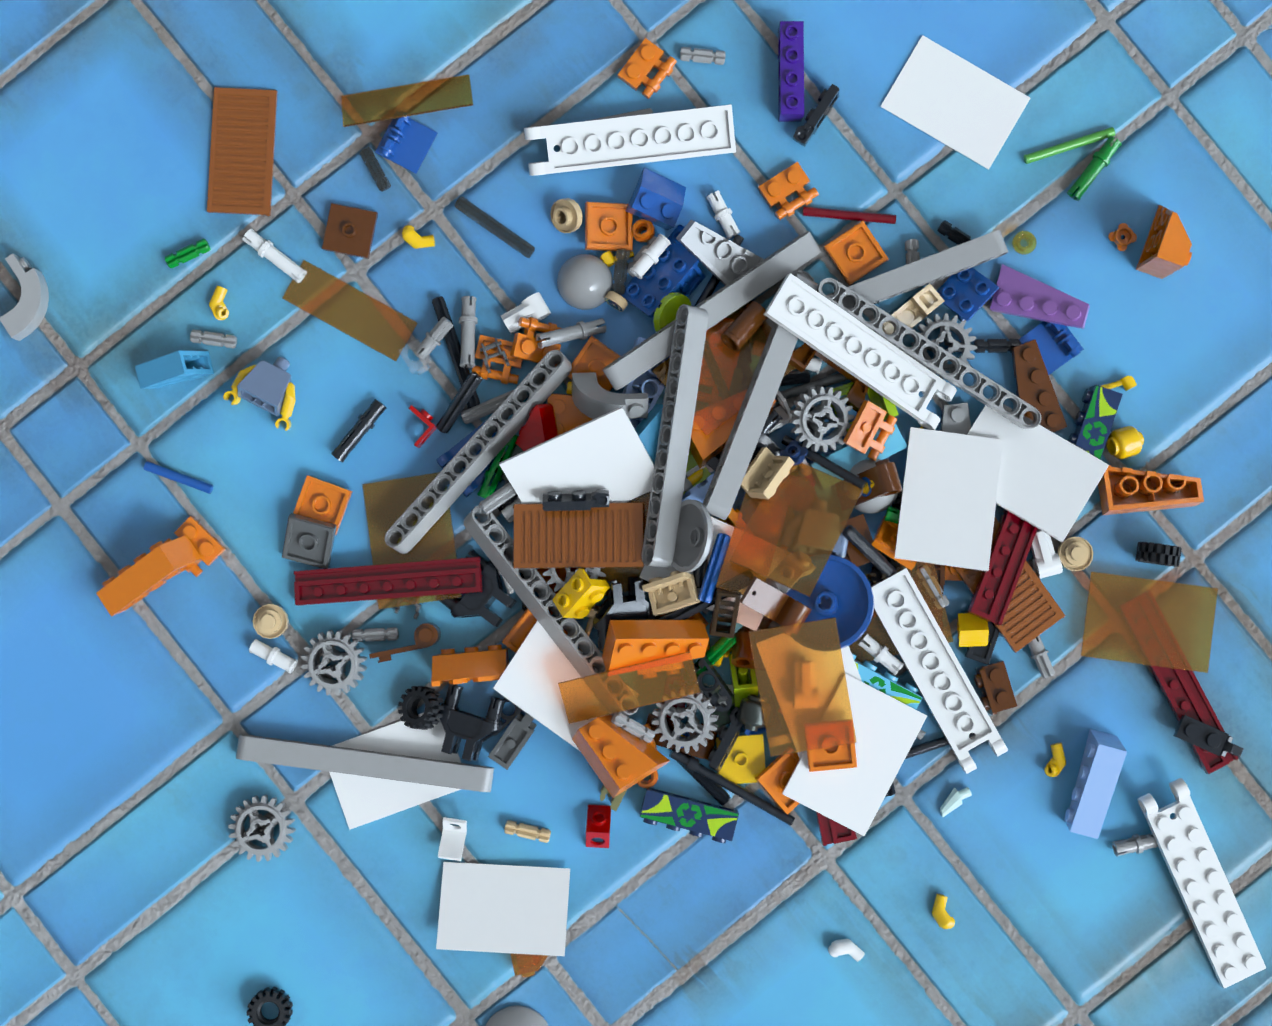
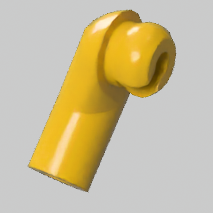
M411 225L403 228L402 238L411 247L419 249L435 246L434 235L420 236Z
M217 285L209 302V307L216 319L225 320L229 316V311L223 300L228 290Z

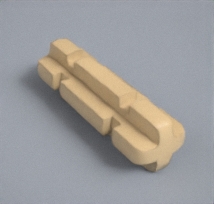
M510 820L505 824L504 832L506 834H517L518 837L531 840L539 839L540 842L544 843L549 842L551 835L549 829L542 828L540 830L536 826L523 823L516 824L517 822Z

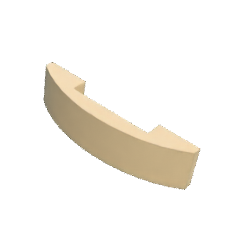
M929 283L891 316L913 328L941 305L944 299ZM890 322L883 323V332L888 335L892 334L894 326Z

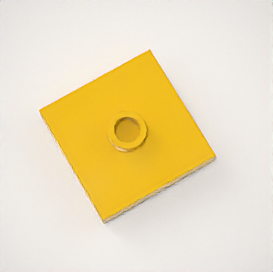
M763 734L739 735L718 774L735 784L757 783L755 778L766 769ZM719 737L716 738V749L721 743Z

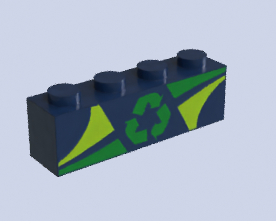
M1099 385L1086 389L1082 398V402H1084L1083 409L1077 413L1074 422L1077 427L1075 432L1069 436L1068 441L1101 460L1123 394Z
M646 788L640 811V817L644 818L643 822L647 824L657 825V822L667 824L666 828L670 830L680 831V828L690 830L689 834L693 836L703 837V834L713 836L712 840L720 843H726V840H733L739 816L738 810L654 788Z

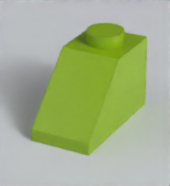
M729 654L735 707L739 708L741 700L748 698L749 694L758 696L755 669L740 668L732 665L731 654Z

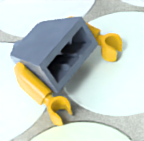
M278 357L273 365L262 360L257 365H251L240 370L231 386L232 391L224 393V400H228L233 395L234 400L231 405H237L242 398L277 417L281 414L282 417L275 422V426L278 429L281 420H283L287 424L285 431L291 428L289 417L292 416L296 402L295 385L291 382V375L286 372L290 366L289 361L283 357Z

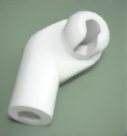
M850 939L835 940L828 948V952L832 957L849 954L857 962L865 955Z

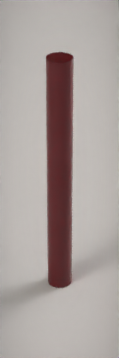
M804 206L802 216L896 224V215Z

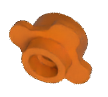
M1125 223L1119 224L1118 229L1115 232H1110L1108 235L1109 240L1117 245L1119 251H1125L1130 243H1134L1137 240L1136 234Z

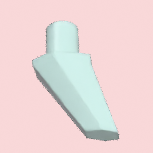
M966 787L957 791L954 788L940 807L941 816H946L962 805L963 799L972 796L970 789Z

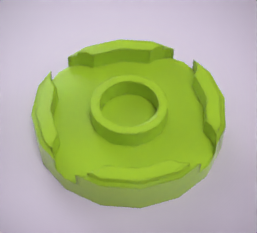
M673 292L663 297L660 301L662 303L660 308L657 307L654 313L655 331H659L674 321L681 305L692 306L687 296Z

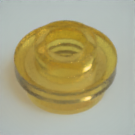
M1021 231L1013 238V248L1019 254H1029L1036 247V238L1031 232ZM1022 239L1027 241V247L1021 246L1020 241Z

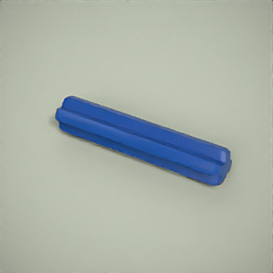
M717 534L698 595V600L702 602H712L731 537L727 534Z

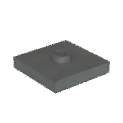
M291 513L288 517L282 558L328 569L337 525Z

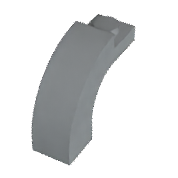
M12 253L5 259L20 282L21 297L11 311L0 317V321L11 338L21 341L31 334L42 322L48 308L49 292L42 272L32 268L24 257L21 258Z
M596 372L572 373L571 393L573 402L588 417L595 419L622 406L629 419L647 418L649 400L647 393L618 394L609 392L598 384Z

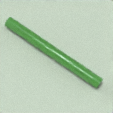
M1113 127L1026 154L1024 155V161L1026 164L1106 139L1109 136H1115V130Z

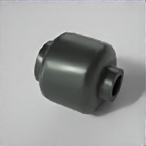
M749 694L748 698L741 700L737 719L744 724V729L757 731L758 727L767 726L771 706L766 702V698Z

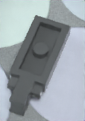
M519 713L488 757L508 770L535 731L534 729L537 725L532 722L534 718L527 713L525 716Z

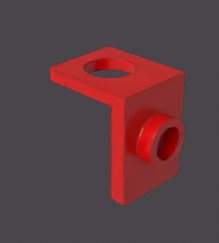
M411 405L409 409L429 426L414 444L417 448H420L437 428L431 422L433 417L424 409L419 412Z
M588 805L586 847L609 848L611 806ZM602 838L604 841L594 842L591 839Z

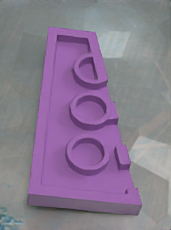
M1002 264L997 281L999 289L994 293L990 307L991 311L1084 329L1090 308L1088 303Z

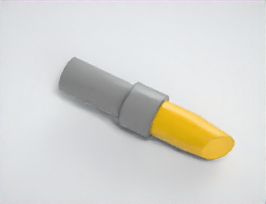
M703 468L685 478L683 493L687 492L695 483L703 478Z

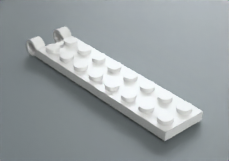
M731 104L524 128L525 140L546 138L549 161L529 163L530 176L736 152ZM559 145L560 151L555 152L554 146Z
M791 273L785 277L764 313L772 321L918 420V423L926 429L935 430L940 422V418L936 414L926 409L934 393L945 401H951L957 391L952 384L937 376ZM920 391L923 393V397L919 396Z
M903 568L891 577L885 578L871 586L874 595L875 612L956 755L963 771L968 774L977 769L968 750L988 740L991 749L997 757L1007 752L1008 749L1004 741L1000 737L907 568ZM970 733L975 734L973 739L969 738Z
M1179 778L1169 783L1176 799L1175 802L1158 810L1157 803L1150 793L1139 797L1137 800L1219 984L1225 989L1266 969V966L1192 802L1190 790L1185 781ZM1174 813L1175 817L1170 819V814Z

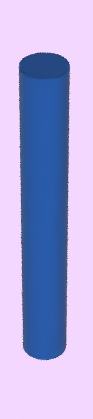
M147 461L144 465V470L208 494H211L213 490V485L154 463Z

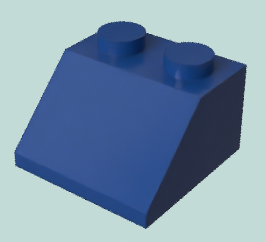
M643 168L626 211L650 221L652 224L665 230L672 229L682 210L686 187L647 168Z

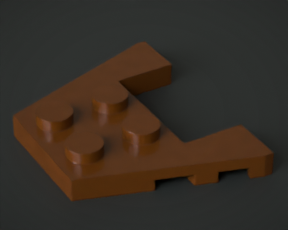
M806 343L792 353L789 364L801 373L806 369L813 356L816 355L851 380L853 384L845 396L848 398L845 404L853 406L852 409L858 413L869 387Z

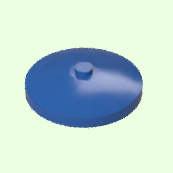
M834 555L810 557L811 563L816 569L811 575L800 578L787 592L788 596L812 609L798 634L792 633L791 637L801 645L812 650L825 652L840 650L857 641L868 628L874 612L873 590L865 574L849 560Z

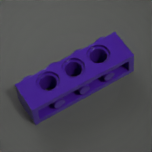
M780 21L778 27V122H802L804 117V21Z

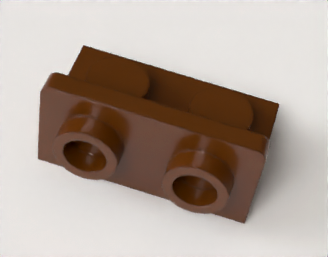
M1004 661L975 668L974 681L977 688H981L983 697L980 700L988 714L995 715L997 712L1017 707Z

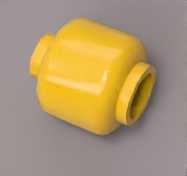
M1126 426L1110 432L1106 446L1111 455L1118 459H1125L1141 452L1144 437L1133 426Z

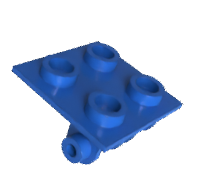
M396 111L375 153L417 174L438 133L410 119L408 114Z
M969 268L951 275L937 292L944 299L943 304L958 314V319L961 322L964 320L968 322L999 289V286L974 268Z
M1045 321L1019 339L1021 344L1036 339L1048 375L1084 350L1067 326Z

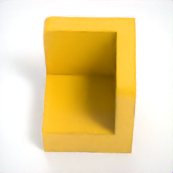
M958 613L957 635L959 647L987 646L989 636L988 621L970 613Z

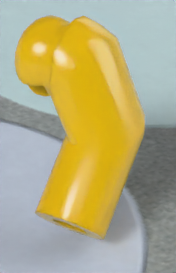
M1062 743L1050 745L1053 757L1044 769L1045 774L1049 777L1058 776L1066 766Z
M937 893L932 916L939 927L951 929L955 925V919L950 917L945 910L948 896Z

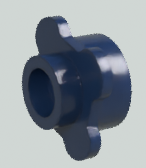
M796 440L791 441L786 449L780 451V456L790 457L794 461V465L801 464L808 454L807 448L801 447Z

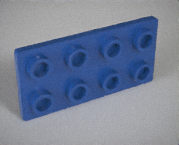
M678 225L667 238L671 244L659 256L657 264H653L643 275L642 279L635 276L620 293L626 301L650 318L654 316L656 308H660L662 304L660 301L663 297L673 292L689 297L706 277L698 267L700 261L676 239L685 228L682 225Z

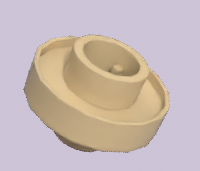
M563 198L554 202L550 213L554 227L562 233H571L579 229L583 219L579 204L571 198Z
M1082 537L1066 538L1061 542L1057 550L1062 567L1070 571L1084 570L1093 560L1092 546Z
M263 605L254 614L253 627L257 634L263 638H277L284 634L288 628V614L279 605Z

